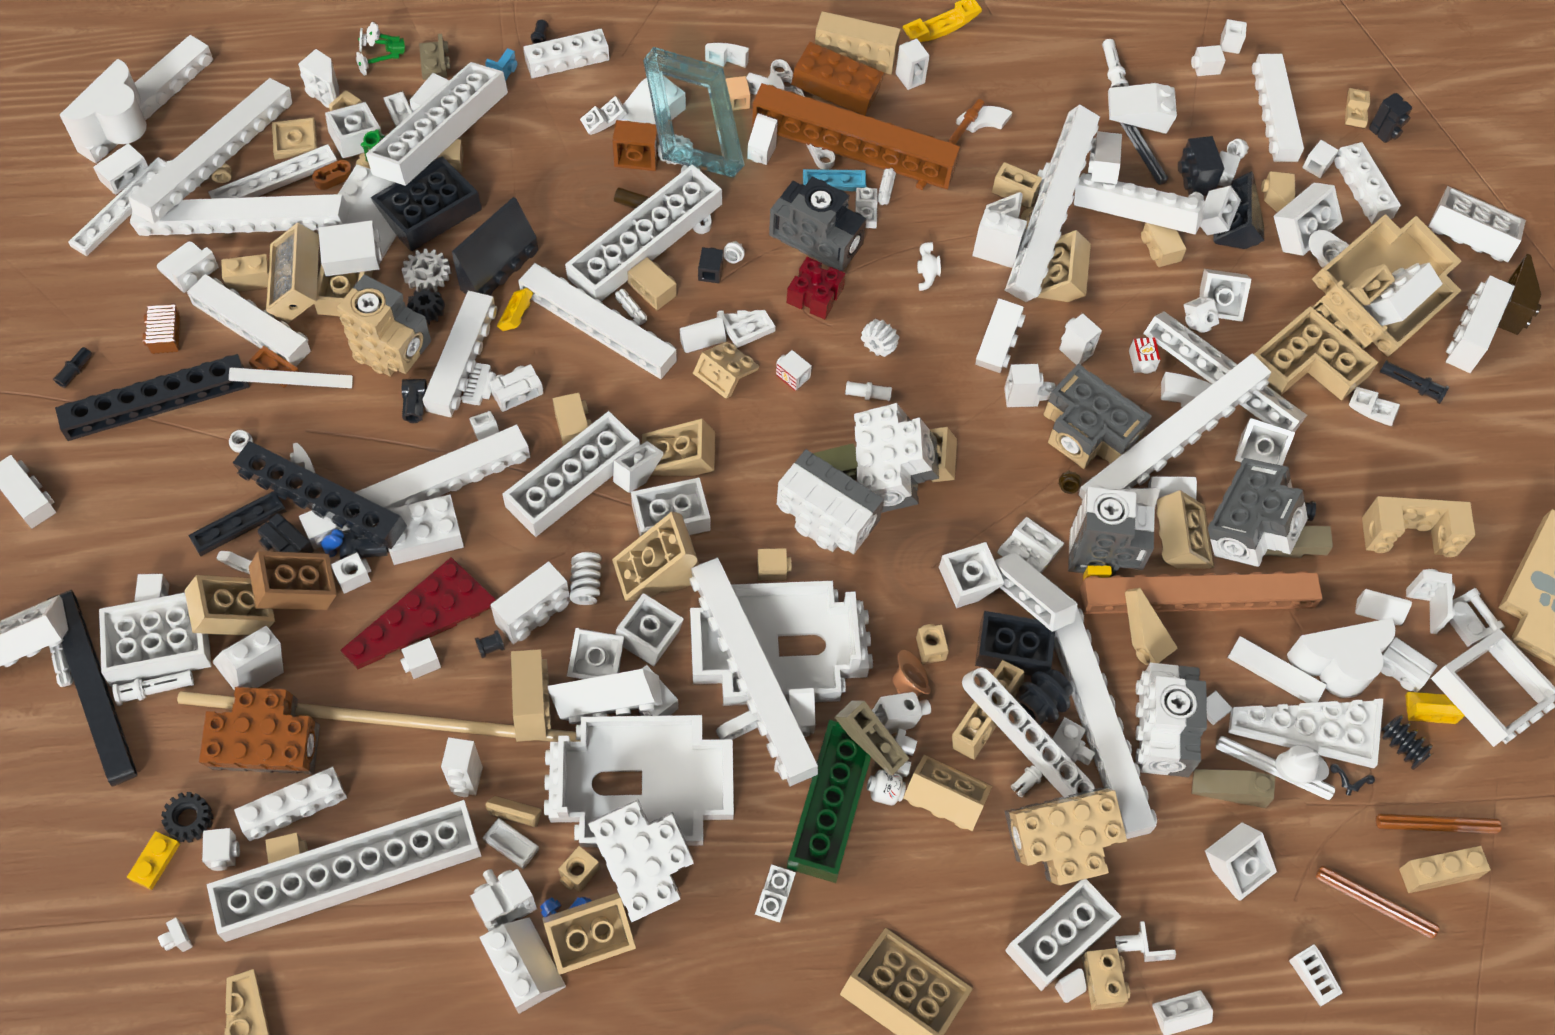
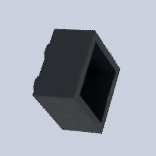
M1213 136L1190 138L1183 149L1181 160L1178 162V172L1182 174L1183 185L1189 195L1193 192H1198L1203 196H1207L1209 191L1217 188L1225 168Z

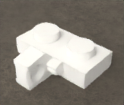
M1064 717L1052 740L1073 762L1079 760L1089 765L1095 752L1085 746L1086 743L1081 740L1086 729ZM1045 751L1043 756L1048 760V754Z

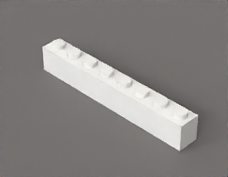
M189 35L135 82L141 98L140 109L145 120L213 61L208 45ZM109 140L95 147H81L74 143L77 152L94 163L99 162L118 145Z
M534 263L519 279L520 290L528 288L533 292L531 300L659 379H662L677 361L676 349L671 343L660 340L653 332L642 329L635 321L624 318L617 310H611L606 307L600 300L593 299L582 289L573 287L567 280L555 276L546 267H541Z

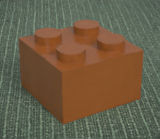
M616 120L612 139L614 167L656 171L658 161L657 149L659 145L658 124Z

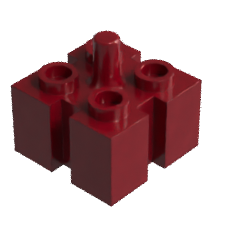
M806 257L799 268V275L794 276L787 288L786 303L801 310L806 306L810 308V314L826 320L833 308V300L837 301L844 289L846 273L833 267H829L828 270L823 269L821 262Z

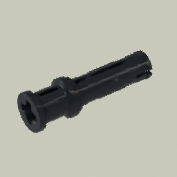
M1387 360L1379 372L1418 390L1417 393L1421 396L1426 395L1437 400L1438 404L1442 402L1449 389L1447 385L1444 387L1433 382L1430 377L1424 379Z

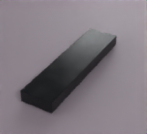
M272 491L188 536L201 557L268 522L277 513L283 514L287 511L278 495Z

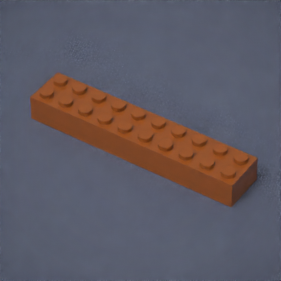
M761 83L753 101L752 127L759 113L778 120L777 135L807 145L811 144L814 147L822 148V150L827 149L835 154L881 169L893 168V171L897 174L916 180H925L928 184L948 190L960 146L952 142H945L930 135L926 136L911 129H904L892 123L860 115L852 110L838 108L833 104H826L810 97L807 98L792 91L776 88L773 85Z

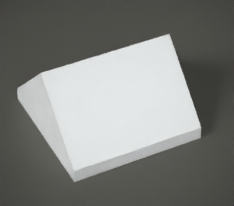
M1250 418L1241 434L1235 461L1242 462L1243 458L1283 465L1295 432Z

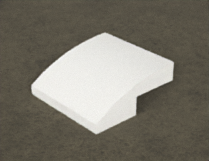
M1026 517L1014 529L1012 535L1002 544L997 553L1004 557L1015 552L1042 573L1064 543Z

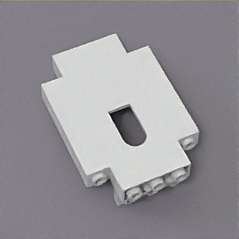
M833 581L731 585L786 701H788L790 689L814 688L815 702L840 701L841 693L846 690L845 678L867 677L869 669L873 668L872 654H868L867 646L871 645L870 632H866L865 624L869 623L868 610H864L863 601L856 600L855 592H846L844 602H838V590L833 589ZM690 608L693 684L722 683L723 706L747 705L746 701L749 698L746 693H741L737 684L739 677L736 672L732 673L727 662L729 655L727 651L722 652L717 639L720 636L717 631L713 632L710 627L708 611L704 612L702 608ZM817 635L823 638L826 643L825 650L819 655L779 657L778 636Z
M702 715L581 717V725L576 726V739L581 740V742H571L569 736H558V742H550V750L545 752V763L550 765V775H545V790H549V800L544 801V815H549L551 823L579 822V825H575L574 835L575 840H579L580 847H598L596 837L588 825L591 821L638 799L649 823L673 812L688 846L703 845V820H733V740H702ZM642 771V795L603 796L597 794L592 788L593 778L598 773Z

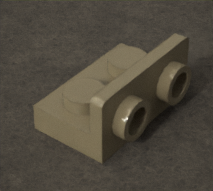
M442 33L438 34L439 42L419 43L423 80L428 79L432 73L447 78L450 60L449 56H445V53H449L448 42L443 41Z

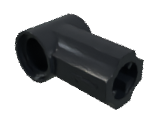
M402 379V418L409 423H418L423 420V397L427 390V380Z
M344 533L343 543L340 545V560L355 553H358L360 559L388 556L387 547L382 546L380 548L370 542L369 538L365 536L360 538L353 533Z

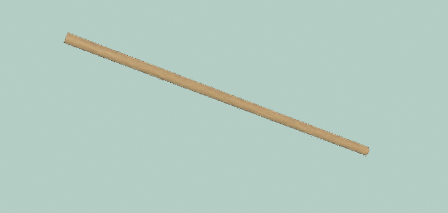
M180 691L177 701L178 704L232 709L235 697ZM299 703L295 711L296 716L516 738L514 725ZM555 729L546 730V739L539 740L558 742V736H569L571 742H581V740L576 739V732Z

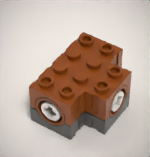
M235 687V701L232 706V712L216 713L206 711L199 763L212 770L227 769L229 771L246 772L251 770L254 772L314 775L320 724L309 716L296 717L295 711L298 699L286 689Z

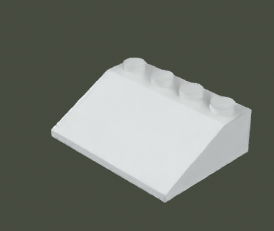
M356 165L338 193L343 195L350 208L346 224L372 221L374 229L379 230L380 242H377V247L381 248L383 259L397 235L372 202L371 197L393 185L394 182L373 175L369 168Z
M1447 186L1430 221L1429 228H1432V231L1436 234L1450 236L1453 241L1459 244H1468L1477 252H1486L1497 261L1504 260L1509 262L1521 242L1526 220Z
M185 593L99 609L101 673L110 686L117 683L119 685L132 683L135 679L147 680L188 670L193 671L211 667L208 634L192 633Z

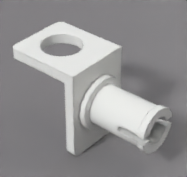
M1144 921L1140 922V932H1138V935L1115 936L1118 953L1141 950L1145 962L1173 960L1176 957V950L1149 952Z

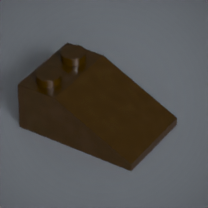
M1530 254L1525 255L1508 280V283L1515 287L1498 324V328L1516 335L1523 328H1528L1532 316L1536 317L1542 306L1539 304L1541 291Z

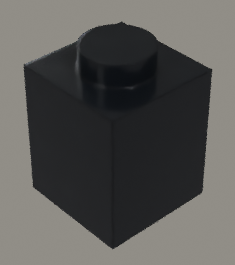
M702 247L698 266V281L720 283L723 267V250Z

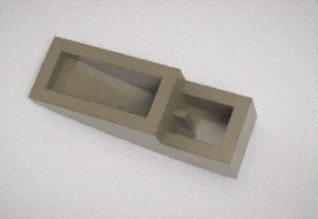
M1304 526L1291 554L1267 549L1263 556L1301 558L1304 554L1328 555L1333 548L1331 526Z

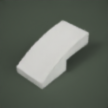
M708 43L705 46V60L723 67L726 62H730L745 68L749 60V48L728 43Z
M1356 387L1349 406L1368 418L1392 426L1400 404L1379 399L1378 392Z

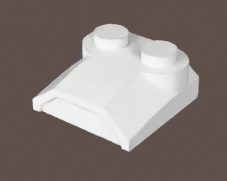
M576 628L567 676L589 679L620 673L619 667L624 636Z

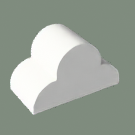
M119 59L109 66L60 114L73 143L81 147H95L106 140L117 144H128L138 140L145 133L147 127L146 120L140 109L141 98L127 65Z
M1392 618L1301 635L1287 653V656L1292 666L1310 676H1319L1321 682L1327 685L1325 688L1333 695L1341 698H1353L1361 694L1381 672L1383 667L1382 652L1394 639L1395 625Z

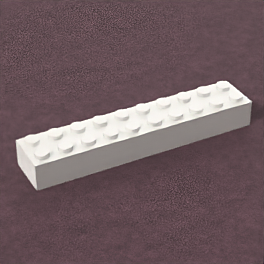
M462 800L207 884L217 934L227 942L481 857V852L465 801Z

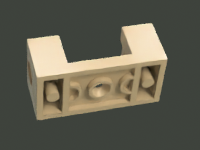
M1378 496L1362 517L1366 550L1375 551L1376 553L1389 552L1394 546L1393 543L1397 541L1398 537L1402 536L1405 529L1431 530L1434 555H1444L1445 557L1458 556L1475 536L1470 502Z

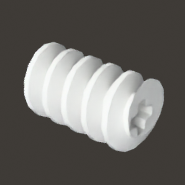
M582 552L572 557L571 592L569 598L573 603L579 605L597 603V599L594 597L600 595L599 589L596 588L600 587V581L597 579L601 577L600 572H598L601 569V564L598 563L602 559L601 555L592 552Z

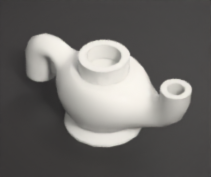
M927 242L920 246L922 260L917 262L918 274L922 273L925 282L919 283V291L926 290L932 286L936 275L940 277L941 274L940 256L935 257L930 253L933 251V242Z

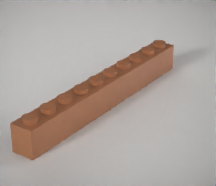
M1278 571L1273 574L1253 572L1239 575L1236 572L1227 575L1207 573L1202 576H1193V574H1183L1180 576L1161 574L1157 577H1147L1146 575L1123 577L1115 575L1110 578L1090 576L1084 579L1080 587L1084 614L1128 613L1125 591L1135 588H1141L1155 612L1316 608L1323 599L1318 574L1308 573V571L1296 573Z

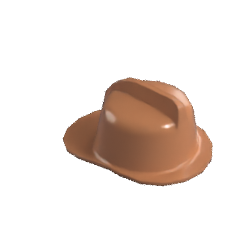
M901 650L898 653L899 668L892 679L898 694L914 692L917 697L923 693L929 694L931 690L922 663L911 652Z

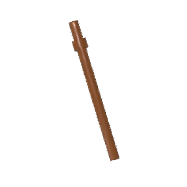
M978 99L974 106L967 110L963 121L947 142L954 144L958 142L971 122H975L979 111L985 104L983 100ZM919 180L916 188L923 190L927 182Z

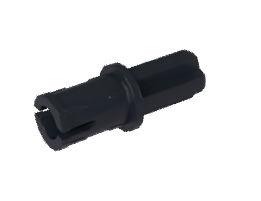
M82 347L70 361H65V366L53 378V381L60 387L66 388L70 381L77 374L81 373V367L92 356V352Z

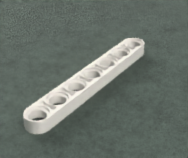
M781 59L773 61L770 73L780 77L783 83H791L793 72L789 64ZM781 67L785 71L777 72L775 71V68ZM784 86L785 91H792L804 96L801 89L795 86ZM811 144L807 145L818 168L828 170L834 166L835 155L833 151L822 150V148L814 147ZM823 157H827L831 161L829 163H824L820 159Z

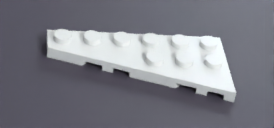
M1374 699V701L1353 700L1352 702L1344 703L1337 701L1300 703L1293 706L1280 704L1276 707H1233L1228 733L1288 748L1295 745H1305L1317 751L1321 756L1375 768L1378 765L1383 699Z

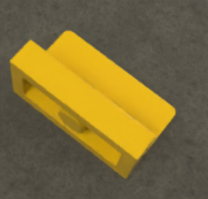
M1408 692L1405 695L1408 721L1457 724L1465 716L1445 694Z

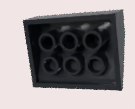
M443 156L431 162L406 186L394 183L371 197L372 202L394 233L410 251L415 250L482 210L478 191Z
M512 197L452 251L459 287L463 293L467 294L468 291L491 296L498 286L503 285L509 276L520 270L529 258H533L538 251L537 237L515 197Z

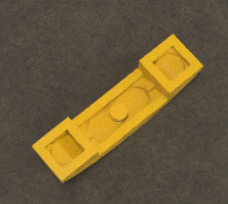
M961 0L955 3L954 9L925 22H922L919 18L903 25V30L911 41L918 39L919 42L934 40L961 28L982 12V8L976 0Z

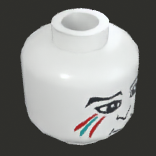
M879 770L875 776L869 777L867 790L870 791L873 801L892 806L897 801L900 802L904 797L906 783L903 782L900 774L894 773L889 775L885 770Z

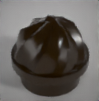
M1068 470L1059 477L1058 484L1064 493L1073 494L1081 487L1082 480L1076 472Z

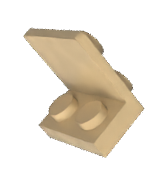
M725 342L702 352L693 374L727 399L732 396L739 379L757 371L759 365L751 357L740 352L735 345Z

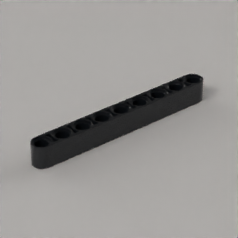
M71 589L58 594L63 601L68 631L64 635L61 645L105 775L110 785L114 787L137 777L138 773L105 677L101 673V666L79 602Z

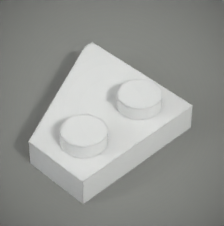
M738 310L737 314H724V311L717 312V317H722L724 329L737 348L775 332L776 326L765 310H754L752 312Z

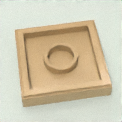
M314 118L272 122L275 160L294 158L317 149Z

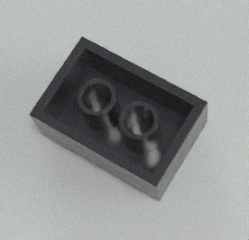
M984 611L980 622L975 666L997 669L1002 660L1023 670L1026 675H1033L1038 671L1046 673L1052 667L1055 631L1052 632L1037 619Z

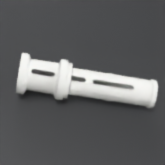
M1107 39L1103 42L1102 47L1109 67L1107 76L1112 83L1111 88L1129 86L1128 81L1125 80V69L1119 62L1115 41Z
M191 670L146 681L135 679L134 682L119 685L117 683L113 684L114 699L117 706L130 700L138 699L141 701L147 695L190 685L193 686L194 679Z

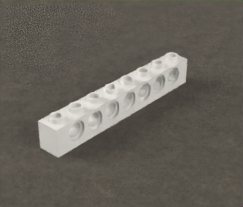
M1165 311L1156 315L1143 333L1149 338L1155 337L1158 345L1211 384H1214L1238 365ZM1268 386L1260 392L1258 390L1253 392L1251 399L1245 404L1239 403L1263 422L1294 432L1307 416Z

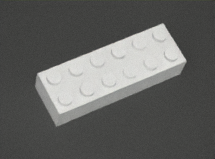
M608 411L503 493L505 507L537 537L613 476L614 460L640 446V441Z

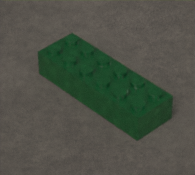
M829 720L817 760L818 775L813 776L788 858L787 869L836 883L871 756L847 734L839 722Z

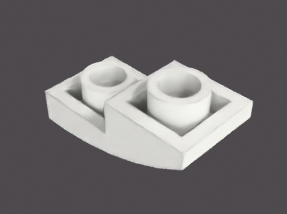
M615 96L601 109L596 106L592 108L580 120L588 134L592 135L616 123V120H621L628 113L620 99Z
M868 187L856 188L855 212L867 218L866 228L877 227V189Z
M293 443L294 453H290L291 462L315 473L307 453L298 443Z
M771 865L755 915L780 923L796 872Z

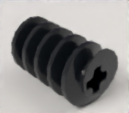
M1401 714L1389 722L1380 732L1385 731L1382 737L1383 740L1392 738L1389 745L1391 748L1400 746L1397 750L1398 755L1406 753L1405 763L1414 761L1411 769L1415 770L1432 755L1430 751L1433 745L1423 746L1426 738L1423 736L1416 739L1418 730L1408 731L1411 723L1402 724L1401 721L1404 715Z

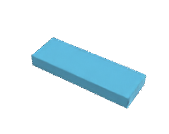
M803 169L804 185L813 176L843 191H856V188L866 187L865 170Z

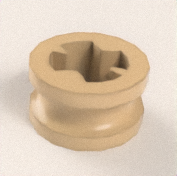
M224 163L222 167L212 173V179L218 183L229 182L231 180V167Z

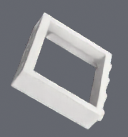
M1500 629L1445 665L1431 678L1493 747L1501 741L1507 744L1517 736L1514 731L1520 734L1531 725L1528 721L1533 724L1544 716L1541 711L1547 714L1555 708L1553 703L1555 701V687ZM1487 651L1498 660L1538 703L1507 727L1497 719L1456 674Z

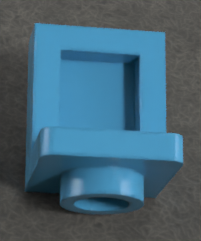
M507 48L498 62L487 59L485 61L486 67L503 71L506 81L511 72H514L517 67L515 51Z

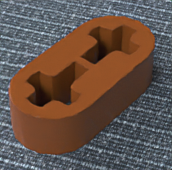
M346 160L333 162L314 171L312 176L314 184L320 190L334 187L348 179L352 173V168Z

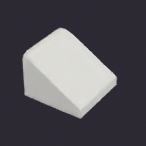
M491 411L469 418L478 441L499 432Z
M1076 969L1056 983L1055 988L1065 1003L1070 1002L1086 991V982L1082 969Z

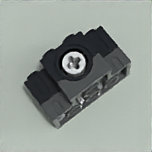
M812 176L806 185L792 181L770 209L769 235L817 259V261L843 272L863 245L867 218L858 212L848 209L850 195Z

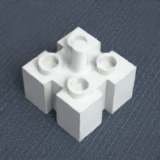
M492 869L486 870L483 876L487 883L476 888L474 894L470 895L488 932L517 918L521 919L537 909L533 895L518 869L505 871L498 876V879Z

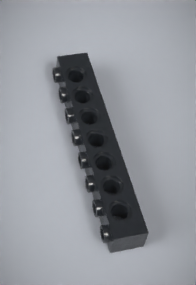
M236 354L225 356L212 362H204L201 365L188 369H181L171 374L160 375L147 381L136 382L123 388L112 389L109 392L92 395L75 402H67L55 407L61 432L67 441H71L250 388L248 382L229 381L230 368H244L239 355Z
M248 441L233 461L234 466L238 470L237 474L247 481L250 479L256 481L255 483L264 490L269 488L274 490V493L282 499H292L302 509L306 507L312 509V512L322 519L325 516L330 518L331 522L340 528L346 526L354 535L360 538L365 536L369 538L370 542L380 548L385 546L392 549L407 528L400 515L251 441Z

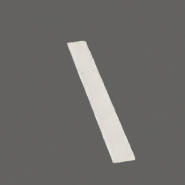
M244 368L229 369V381L352 388L353 376Z

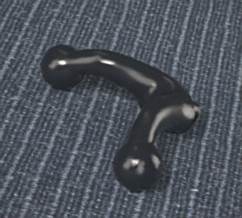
M1332 764L1330 766L1332 773H1339L1342 780L1341 787L1347 788L1346 795L1351 796L1352 790L1358 792L1365 783L1373 784L1375 782L1373 775H1367L1352 785L1339 765Z

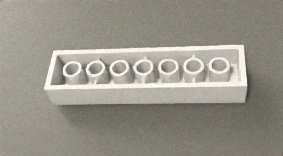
M473 62L466 65L366 153L372 174L406 186L508 93L503 71Z
M690 165L565 264L567 278L588 296L603 301L628 280L627 271L646 257L651 261L654 260L722 205V189L694 165Z

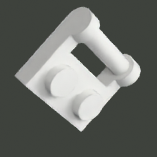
M1477 588L1452 600V605H1455V615L1449 622L1467 647L1482 641L1496 630H1502L1505 627L1501 621H1497L1480 598V592ZM1471 601L1490 627L1485 628L1468 605V602Z

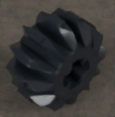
M422 287L420 292L414 290V296H408L407 308L425 316L428 325H430L432 320L438 322V316H444L445 302L441 294L435 292L432 287L428 291Z

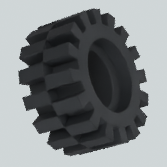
M187 792L186 796L183 793H179L178 799L172 797L170 799L172 804L166 803L164 806L166 812L162 811L161 814L164 818L161 821L165 830L175 840L178 839L180 842L186 840L190 843L193 842V838L201 839L200 834L207 830V826L212 827L213 824L210 819H214V815L209 804L199 794L195 793L193 795L192 792ZM184 810H196L197 818L191 825L182 826L179 824L178 817Z

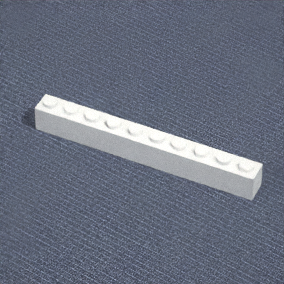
M271 78L265 81L129 197L133 214L153 224L163 218L174 206L178 205L182 199L193 192L197 186L208 179L213 172L222 167L229 158L234 156L244 145L248 144L252 138L259 132H262L268 124L291 106L290 88Z
M1078 105L1068 112L1005 288L1006 292L1024 302L1038 297L1042 290L1041 283L1048 273V263L1054 256L1055 243L1061 236L1060 229L1067 219V209L1073 202L1074 189L1080 182V172L1086 165V155L1092 148V138L1099 128L1097 124L1100 116L1082 105Z
M342 194L181 200L178 205L174 206L155 224L132 212L130 224L139 236L287 231L297 222L314 231L318 230V227L346 224L350 208Z
M1252 353L1081 486L1079 496L1083 499L1088 487L1101 486L1105 489H1129L1137 483L1142 485L1148 480L1151 472L1154 470L1160 471L1167 464V460L1172 456L1174 458L1179 456L1184 451L1183 447L1188 443L1192 445L1197 442L1202 436V432L1206 429L1208 431L1212 430L1218 424V420L1223 416L1225 418L1230 416L1239 403L1243 405L1249 401L1253 392L1256 390L1262 391L1269 384L1268 379L1271 371Z
M515 425L355 493L388 510L437 498L447 492L457 491L462 486L471 482H478L487 475L499 473L513 464L524 462L527 458H530L529 448L520 429ZM312 511L299 516L314 549L322 547V539L327 535H331L334 529H339L343 533H352L346 526L340 528L332 523L330 518L325 516L322 519Z
M715 558L691 568L692 578H689L694 592L699 591L701 608L704 612L708 611L710 627L713 632L717 631L720 636L717 639L722 652L727 651L729 659H727L729 668L732 673L736 672L739 677L737 684L741 693H746L749 698L746 702L751 714H756L759 722H756L761 736L766 735L769 741L767 744L768 751L771 757H776L780 764L777 766L781 779H787L789 786H792L818 775V765L719 559Z
M1077 607L1075 621L1055 630L1054 646L1064 675L1073 687L1072 698L1082 726L1086 729L1085 735L1090 749L1095 752L1093 758L1103 786L1116 792L1126 838L1150 834L1157 824L1156 813L1153 809H1150L1148 804V791L1145 786H1142L1139 779L1140 770L1137 763L1133 762L1131 744L1128 740H1125L1122 732L1124 730L1123 722L1116 715L1115 700L1108 693L1107 678L1100 671L1099 656L1092 649L1091 634L1088 629H1085L1083 624L1084 615L1082 610Z

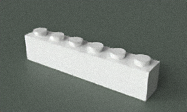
M1259 54L1256 62L1252 65V74L1256 78L1255 88L1259 92V105L1262 106L1263 110L1262 120L1266 124L1265 134L1270 142L1269 152L1272 154L1274 162H1298L1304 146L1283 54Z
M1085 173L1081 175L1080 182L1075 188L1074 205L1191 234H1196L1202 224L1205 201L1197 200L1196 198L1179 196L1175 193H1166L1154 188H1145L1117 181V184L1091 181L1092 174Z
M205 274L187 291L194 306L260 349L265 346L294 366H297L311 352L308 339L304 334L291 330L290 326L284 321H277L266 310H260L253 301L245 300L236 290L226 288L217 278L212 279Z
M472 291L467 292L423 397L426 412L452 418L454 410H458L461 393L467 389L469 373H473L475 369L476 356L481 354L483 348L482 341L484 337L488 336L491 319H495L497 314V306H495L493 296Z

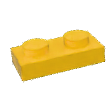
M525 288L513 293L497 324L499 329L506 331L519 326L524 311L530 305L533 292Z
M155 831L127 878L153 890L180 843Z

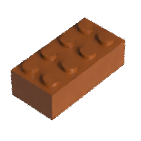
M809 42L794 68L791 85L865 116L880 89L884 72Z

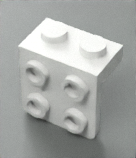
M193 242L185 243L157 264L158 270L183 293L187 292L205 274L209 275L219 268L213 252L207 247L201 250Z
M1435 569L1422 570L1407 587L1406 597L1430 601V633L1437 634L1455 615V605H1452V597L1455 592L1452 574L1438 572Z

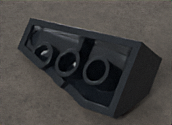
M1251 171L1232 181L1231 187L1241 201L1229 231L1214 234L1213 241L1217 245L1247 249L1264 241V223L1255 178Z

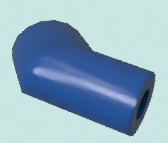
M334 529L331 535H327L322 539V548L325 554H329L330 558L337 554L336 548L343 543L344 533L341 530Z

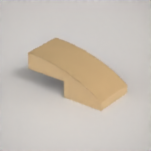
M1349 88L1345 112L1346 125L1366 127L1368 122L1367 109L1370 105L1369 91Z

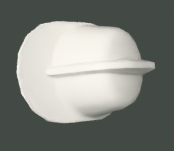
M1326 230L1314 231L1308 241L1312 254L1318 259V263L1322 268L1349 246V244Z
M1295 745L1288 751L1280 754L1275 760L1278 774L1293 784L1300 785L1318 782L1326 779L1329 775V768L1322 757L1319 756V753L1305 745Z

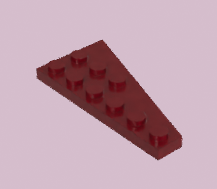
M450 557L340 651L358 670L385 658L391 652L398 649L401 651V649L408 647L416 641L425 640L457 626V623L470 617L473 619L480 616L479 613L492 609L491 604L496 599Z

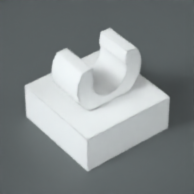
M177 918L166 922L170 932L158 937L161 947H164L167 951L177 946L182 952L193 947L184 925Z

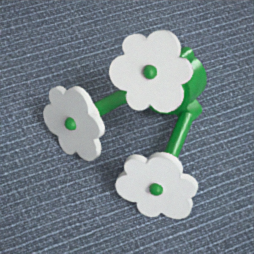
M371 22L367 28V34H363V28L360 29V37L358 38L360 48L359 52L356 53V61L360 72L364 76L367 75L366 69L369 68L368 64L388 59H399V54H404L405 43L404 39L400 38V36L380 33L378 24H375V22ZM367 42L370 46H373L374 43L385 44L386 52H390V54L367 60L360 52H362V46H366Z

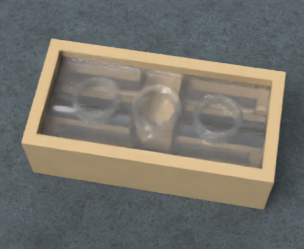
M298 222L270 244L266 312L287 323L317 302L319 234Z

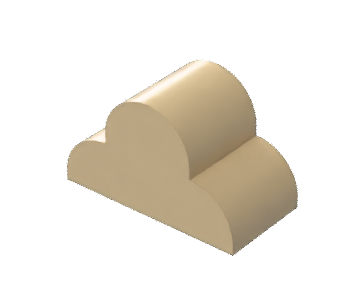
M677 512L669 513L612 559L625 601H638L643 593L652 597L661 591L670 592L686 588L691 585L689 578H692L691 568L699 565L683 516Z

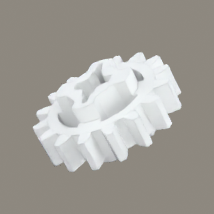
M424 249L421 254L418 250L415 251L416 256L408 255L409 261L403 262L404 268H402L404 281L409 284L410 289L416 287V290L420 292L422 287L426 291L432 287L436 292L438 285L444 287V281H449L448 274H451L448 259H444L443 253L437 255L434 249L431 253Z

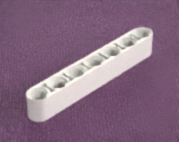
M978 668L963 677L962 685L964 690L1064 798L1078 793L1077 787L1082 792L1093 791L1092 789H1095L1090 779L987 669ZM975 676L980 680V686L975 683ZM992 695L996 697L997 705L993 703ZM1009 713L1013 715L1014 723L1010 721ZM1026 731L1030 734L1031 741L1026 738ZM1043 750L1047 752L1048 760L1044 758ZM1060 768L1063 769L1065 773V778L1061 776Z

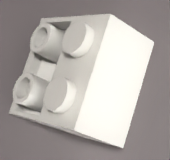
M315 49L298 64L301 71L300 75L304 81L306 93L312 98H317L324 106L329 108V104L339 96V86L331 58Z

